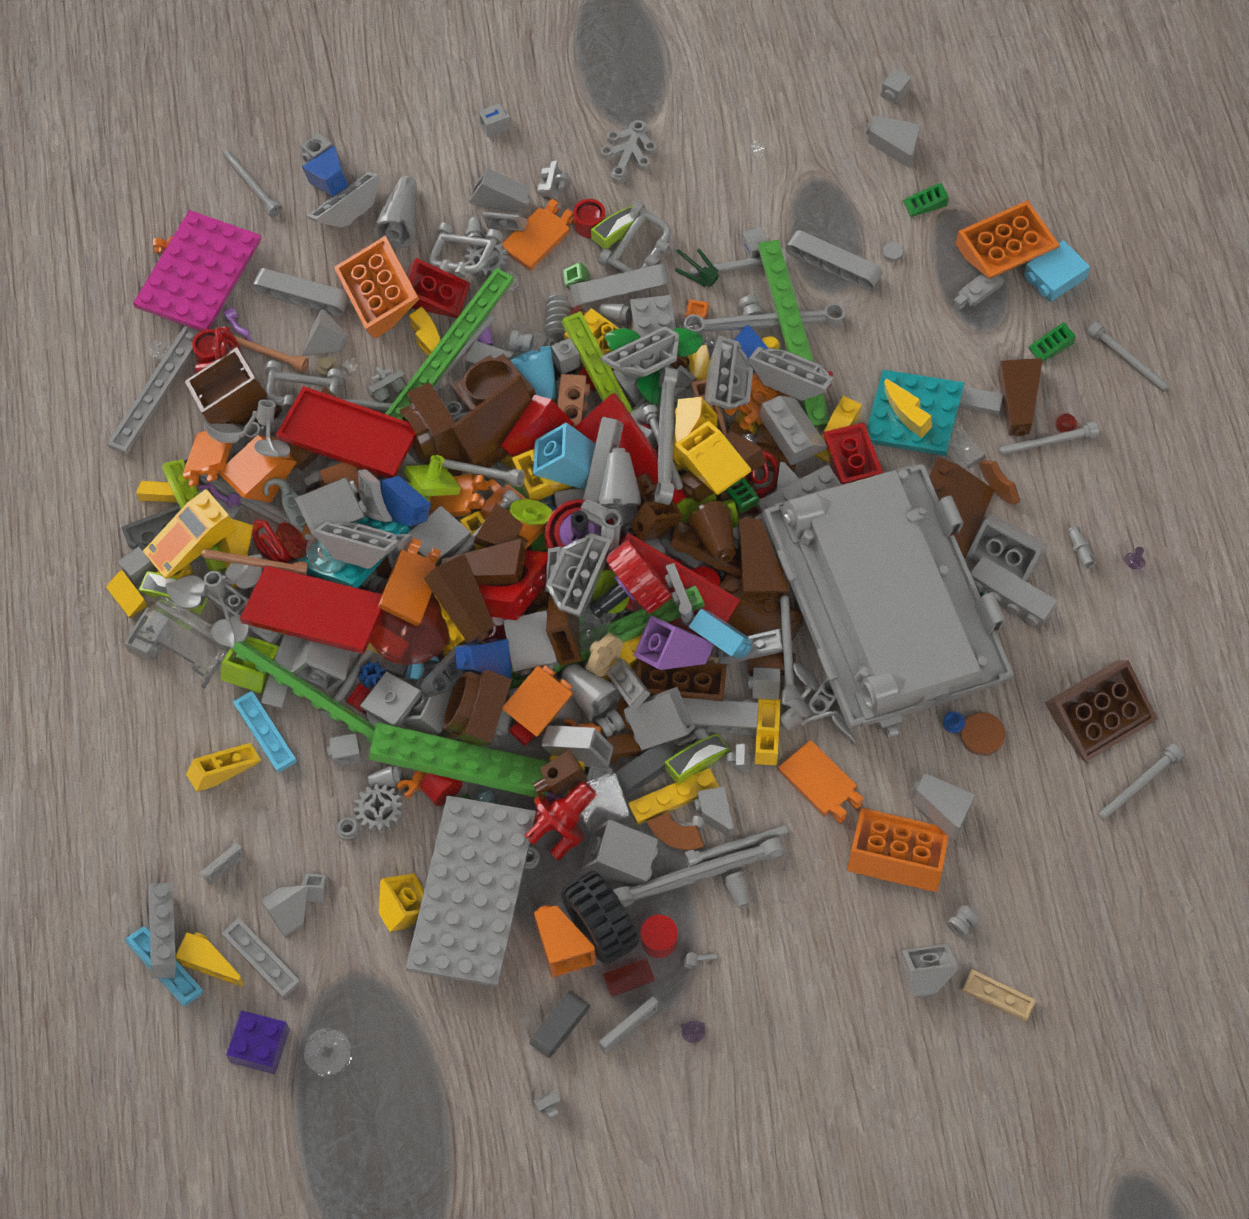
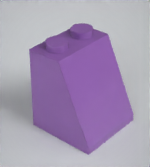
M651 615L633 656L660 670L706 664L714 644L690 631Z

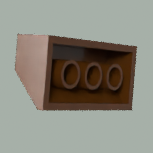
M727 574L720 588L740 599L739 604L727 623L746 636L776 629L782 631L780 601L742 600L741 581ZM789 607L791 640L793 641L802 627L803 614Z
M638 659L636 675L650 695H656L677 687L682 698L723 701L727 664L706 662V664L660 670Z

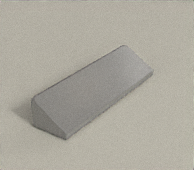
M606 417L601 419L583 499L588 498L598 503L608 453H612V449L619 448L624 424L617 419Z

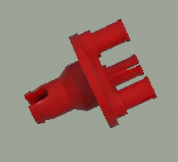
M581 781L564 798L556 799L554 802L548 797L539 794L534 799L538 809L536 811L535 824L524 834L525 837H529L528 841L535 845L547 831L554 830L560 833L563 838L549 851L555 859L560 861L572 847L575 848L585 839L577 823L580 820L581 812L591 803L593 798L595 799L597 793L588 783Z

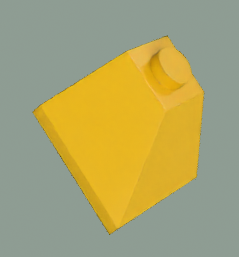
M415 873L382 878L380 881L379 915L389 932L404 930L417 923L424 888Z

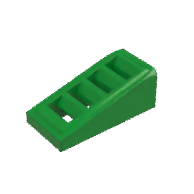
M939 183L904 199L903 203L910 217L947 207L949 196L943 184ZM912 203H916L918 208L915 209Z
M1063 322L1031 344L1028 349L1036 358H1042V362L1074 345L1076 336L1066 323ZM1040 346L1045 350V354L1039 349Z
M744 477L725 490L729 498L734 500L740 514L757 506L759 503V497ZM740 483L741 486H739V487H737L736 489L732 490L731 487H733V486H735V485H737V484ZM744 489V491H745L744 493H742V494H740V495H738V496L736 495V493H738V492H740V491H742V490ZM746 496L749 497L748 499H746V500H744V501H741V500H740V499H742V498H744V497H746Z

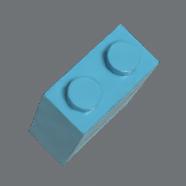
M1065 240L1059 242V248L1043 254L1026 264L1024 272L1026 280L1038 289L1040 295L1049 302H1052L1087 279L1090 266Z
M700 609L689 628L732 657L741 659L743 656L746 657L752 649V639L710 611Z

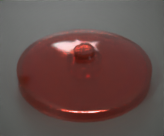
M386 586L380 589L377 593L383 595ZM431 593L423 618L418 626L383 611L370 640L373 648L382 657L394 663L413 665L432 659L445 648L450 640L449 629L442 617V610L434 593Z

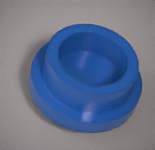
M955 711L946 714L943 720V726L949 733L960 732L966 723L964 716Z

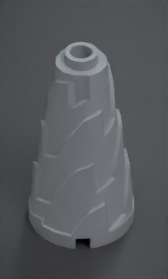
M404 176L399 179L385 206L382 208L374 227L376 239L379 240L386 236L394 249L408 247L410 242H413L417 183L412 177Z

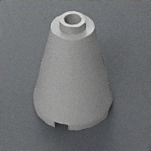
M624 448L612 449V453H608L598 503L604 507L641 506V496L630 453L625 452Z
M569 664L562 671L561 679H565L573 686L571 689L575 692L573 698L590 722L600 717L604 718L607 712L613 709L611 707L613 702H619L621 693L614 684L589 672L582 666Z

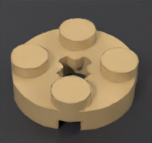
M609 632L599 642H593L590 647L591 656L586 665V670L598 677L606 675L613 667L610 665L613 659L618 660L621 655L623 642L620 638Z

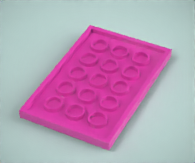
M189 210L134 300V307L198 331L210 329L262 240L261 235Z

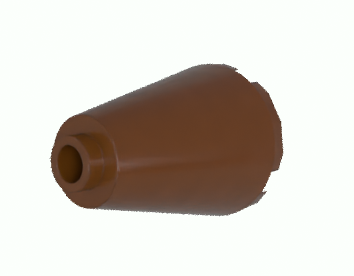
M722 501L704 503L699 506L700 510L696 513L694 511L690 513L688 518L689 525L715 561L729 562L735 555L730 508L727 504L723 505Z

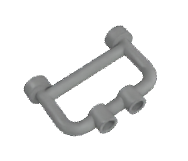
M636 201L630 211V215L636 218L614 252L605 248L597 262L603 266L609 264L623 273L634 270L618 259L646 219L663 230V236L656 242L654 249L646 257L641 268L658 265L660 262L657 259L659 254L665 255L671 246L668 243L671 237L669 224L645 210V204Z
M442 222L437 229L439 236L430 253L429 262L431 265L448 273L455 271V276L464 279L467 273H478L484 269L495 245L501 244L504 235L495 229H489L486 239L454 235L455 229L451 225ZM444 242L485 247L479 262L473 266L464 262L456 264L445 259L442 261L437 260Z
M268 361L264 371L268 376L265 389L266 398L273 401L276 405H282L281 408L284 412H289L295 397L292 395H285L284 397L275 396L273 392L276 380L327 386L337 397L338 386L343 383L344 373L339 369H330L327 378L281 372L282 365L277 361Z

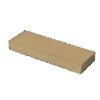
M973 969L962 989V992L1024 1022H1027L1036 1003L1035 999Z

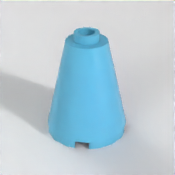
M540 347V352L538 350H531L511 359L513 366L535 389L536 395L552 399L554 402L557 392L551 347Z

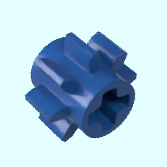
M367 661L364 667H359L362 674L358 677L360 682L364 681L365 688L369 686L375 687L386 673L385 668H380L378 661L376 663Z

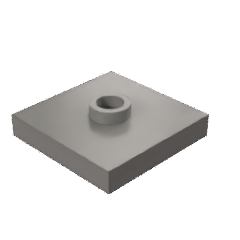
M386 672L360 706L364 711L385 723L398 727L420 698L422 692Z

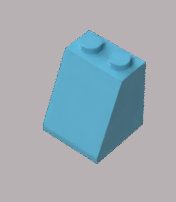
M565 423L535 440L533 474L584 490L586 489L596 443L568 423Z

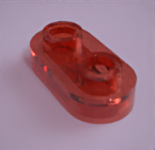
M280 523L275 535L292 557L305 558L310 550L309 543L295 526L289 523Z

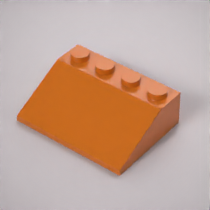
M1028 200L958 231L956 246L964 258L989 279L1060 246Z
M386 236L334 267L361 322L374 339L392 329L419 300Z
M861 807L847 871L937 892L949 836L934 824Z

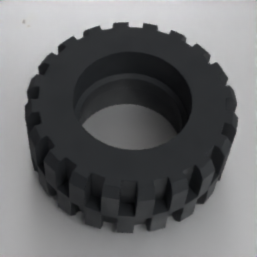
M590 871L563 888L561 898L574 925L594 945L595 955L603 964H611L637 947L639 943L638 935L629 915L611 886L598 872Z

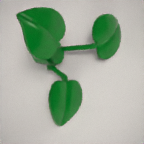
M625 328L615 329L604 336L611 351L641 338L637 332ZM676 328L673 330L679 334L678 356H690L699 350L703 342V337L700 334L686 328ZM662 368L637 379V387L640 393L651 405L657 406L661 401L662 388L659 387L661 373L659 372Z

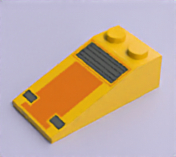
M206 489L180 510L143 550V553L167 580L199 557L203 550L210 549L235 531L236 527L227 512Z

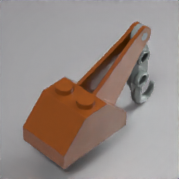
M344 462L336 464L319 472L318 485L321 488L346 477L350 481L353 480L359 491L358 470L364 469ZM370 472L375 478L380 479L381 475ZM272 478L268 480L264 485L265 496L269 495L268 490L270 486L278 485L281 488L282 506L292 528L301 533L300 542L304 547L312 546L316 538H313L295 499L299 496L290 489L283 479Z

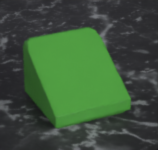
M581 262L563 270L565 287L567 288L570 287L569 285L589 281L588 269Z

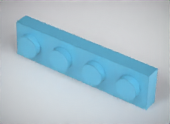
M253 691L233 701L237 711L277 773L297 762Z
M143 926L128 936L125 943L151 971L149 930ZM177 961L175 978H158L183 1007L203 994V989Z

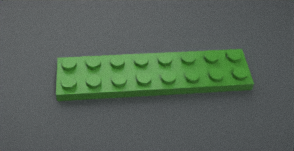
M378 722L376 723L368 757L369 760L531 797L538 796L532 783L543 778L540 769L549 763L544 760ZM548 791L542 793V795L547 796Z

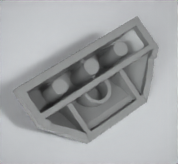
M367 172L307 215L308 219L340 228L351 225L354 219L366 214L368 209L374 205L380 179L379 175Z
M665 326L602 356L601 361L631 379L645 377L677 361L679 334Z
M722 336L718 337L707 373L704 399L709 404L729 410L750 402L753 367L749 363L746 354L742 351L738 341Z
M758 347L749 358V363L765 386L801 401L824 393L833 382V377L828 374L822 365L785 350Z
M326 521L314 530L315 537L334 559L358 565L362 568L370 569L398 546V540L394 533L358 523H333V521Z
M590 533L584 538L562 548L546 584V588L559 610L578 617L586 610L603 572L612 540Z

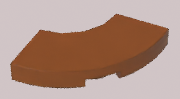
M990 460L979 462L980 469L987 483L995 489V493L1007 503L1013 505L1020 503L1015 483L1006 478L1001 472L998 463Z
M665 813L647 821L655 836L671 847L683 850H695L706 847L697 825L682 826L673 820L670 813Z

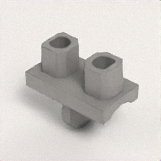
M551 161L549 168H542L541 178L544 182H547L538 184L537 192L541 197H549L550 200L554 199L558 202L560 191L571 185V178L567 176V172L558 168L557 161Z
M380 367L375 368L376 375L371 377L373 383H377L369 387L368 394L370 397L374 396L378 402H385L390 399L386 391L390 386H392L396 394L401 393L406 387L403 380V371L400 369L386 377L391 374L389 368L384 371Z

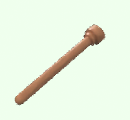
M233 335L241 347L290 364L295 371L305 373L308 369L309 358L301 355L292 357Z
M207 549L202 551V556L208 559L264 568L266 565L306 575L307 562L298 561L297 563L288 564Z

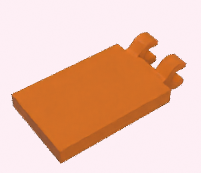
M554 199L548 202L544 210L539 207L527 218L528 223L524 231H514L502 243L504 249H507L508 256L529 271H532L570 233L568 226L574 222L572 218L573 212L569 209L564 211L561 218L555 215L559 211V208L556 207L559 202Z
M757 373L752 376L750 402L730 410L725 409L724 412L730 417L738 409L742 411L746 417L739 426L746 431L755 421L759 425L763 423L759 418L763 403L778 396H791L765 386Z
M206 431L197 433L183 471V478L189 479L188 486L198 485L200 475L208 474V482L216 480L218 471L225 468L233 443L216 441Z
M466 474L453 476L461 487L459 495L431 496L428 516L440 506L453 517L470 515L471 509H483L486 500H479L480 494L475 493V491L488 490L489 481H483V475Z
M491 478L489 480V491L493 495L485 502L484 508L480 509V514L486 520L495 503L502 504V496L508 490L515 492L520 499L527 498L509 484L502 488L498 482ZM520 521L523 526L518 535L529 540L525 550L545 531L546 524L527 525Z
M413 538L412 543L408 544L407 550L401 549L398 553L378 608L418 626L421 623L432 593L424 578L437 567L435 564L440 557L441 551L433 547L432 551L425 558L417 554L422 541Z
M812 740L807 742L778 767V771L824 817L830 813L839 824L847 818L845 816L847 814L846 810L840 806L847 800L856 810L863 805L862 801L864 798L858 792H855L857 785Z

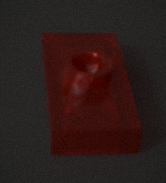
M647 958L603 974L611 998L655 982Z

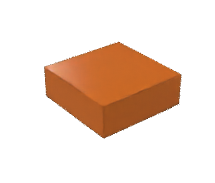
M689 299L685 318L695 314L706 320L709 303Z

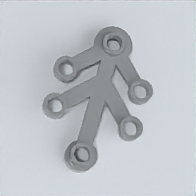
M635 120L629 124L628 129L620 132L610 131L607 134V140L610 144H617L619 140L630 137L629 141L614 147L603 146L601 148V157L603 159H610L613 155L623 152L618 166L611 170V181L615 184H622L626 181L627 174L625 169L632 153L640 169L646 170L650 166L649 158L642 154L636 144L638 139H640L646 154L652 155L656 152L655 142L650 141L646 135L648 125L644 121Z

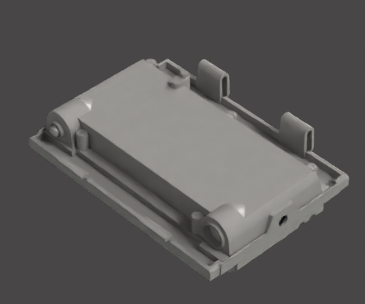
M923 464L914 467L911 465L791 499L763 510L762 515L776 547L777 554L787 579L791 584L817 649L816 651L849 730L879 723L899 715L911 714L949 702L952 699L962 698L965 695H972L980 690L1009 681L1014 677L996 632H992L993 629L995 631L1002 629L1006 621L993 592L980 597L955 536H951V533L958 534L964 524L952 496H946L939 501Z

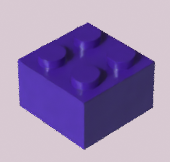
M241 1010L226 1053L230 1063L276 1074L290 1032L287 1022Z

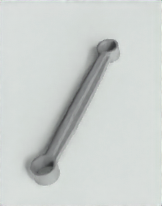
M837 303L827 305L825 310L799 311L803 324L824 322L830 327L840 326L845 315L844 308ZM835 312L838 313L840 317L832 318L827 313ZM777 313L703 320L699 315L692 314L685 318L683 328L702 335L703 331L742 330L747 325L752 329L780 327ZM690 323H695L699 325L700 328L697 330L690 329L687 325Z
M663 367L659 378V387L662 388L658 435V485L654 498L655 502L666 505L670 504L674 493V484L671 483L674 447V386L678 376V371L669 367Z
M188 458L183 459L185 464L187 463ZM208 474L200 475L199 481L207 485ZM217 476L216 480L210 482L218 492L226 497L232 493L240 495L227 481ZM241 496L240 505L286 529L301 534L292 528L283 510L268 502L247 499Z
M775 837L764 841L758 847L703 862L631 888L624 886L613 891L618 896L621 904L627 907L635 900L693 884L696 881L720 875L761 859H776L785 854L786 850L782 839Z

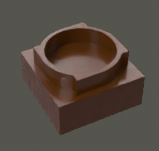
M237 347L185 381L200 411L211 424L239 423L251 416L253 411H257L259 401L267 396L250 364Z
M504 353L496 358L489 355L470 367L462 379L451 385L457 401L461 403L466 412L473 410L516 376L521 379L531 399L536 395L535 389L513 366Z
M430 382L407 392L410 405L399 411L402 420L409 422L416 435L412 447L420 460L425 465H430L431 456L435 455L436 457V455H439L444 459L463 462L451 428L455 421Z
M489 670L478 674L471 671L464 673L453 687L444 715L442 730L450 732L449 739L478 746L490 744L512 679Z

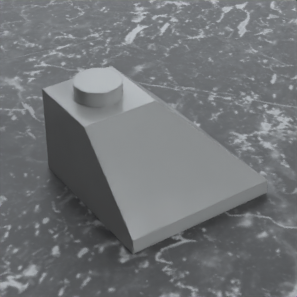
M948 944L902 950L908 985L913 997H927L930 994H936L958 970V964Z

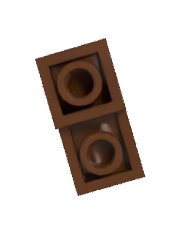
M780 652L748 659V673L750 676H753L754 668L780 669V676H784V653ZM792 653V655H793V663H795V662H796V655H795V653Z
M634 733L605 738L614 747L610 763L617 762L619 757L640 756L642 752L639 744L634 739Z

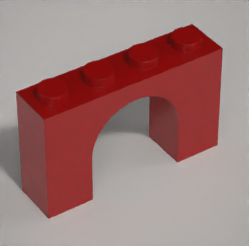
M525 550L526 557L522 580L509 586L478 584L491 617L517 621L523 612L526 611L528 606L545 587L547 552Z

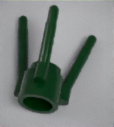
M700 248L697 249V252L709 268L706 266L702 268L680 249L676 250L678 254L699 271L698 276L700 278L675 268L677 273L699 283L703 287L706 285L711 287L718 280V269L712 265Z

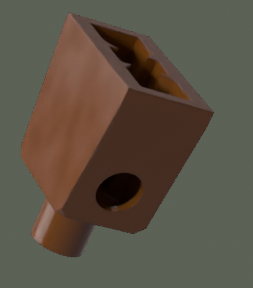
M671 500L669 505L655 501L645 502L630 524L635 532L634 536L645 542L646 540L661 538L682 518L683 514L673 500Z
M495 503L475 536L473 543L486 548L521 539L524 548H526L529 540L518 535L523 524L502 506Z
M569 750L541 767L540 771L543 778L532 784L538 795L551 790L555 796H559L576 787L579 782H588L589 780L572 751Z

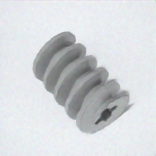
M554 294L546 299L544 330L547 337L555 340H564L566 330L561 321L563 318L571 315V304L565 295Z

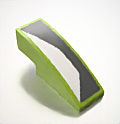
M633 206L622 209L591 229V239L603 249H608L616 241L620 243L636 219L630 215Z
M147 571L138 591L179 608L171 600L165 584L174 582L178 578L171 576L166 580L162 574ZM201 596L199 606L188 610L201 614L208 598Z
M714 734L690 745L665 761V770L679 785L692 775L710 767L729 753L731 749L718 734Z

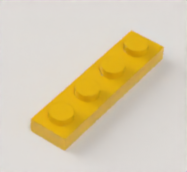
M708 768L692 775L679 785L675 782L629 802L628 807L637 825H640L693 802L697 799L698 791L718 788L719 785L711 769Z

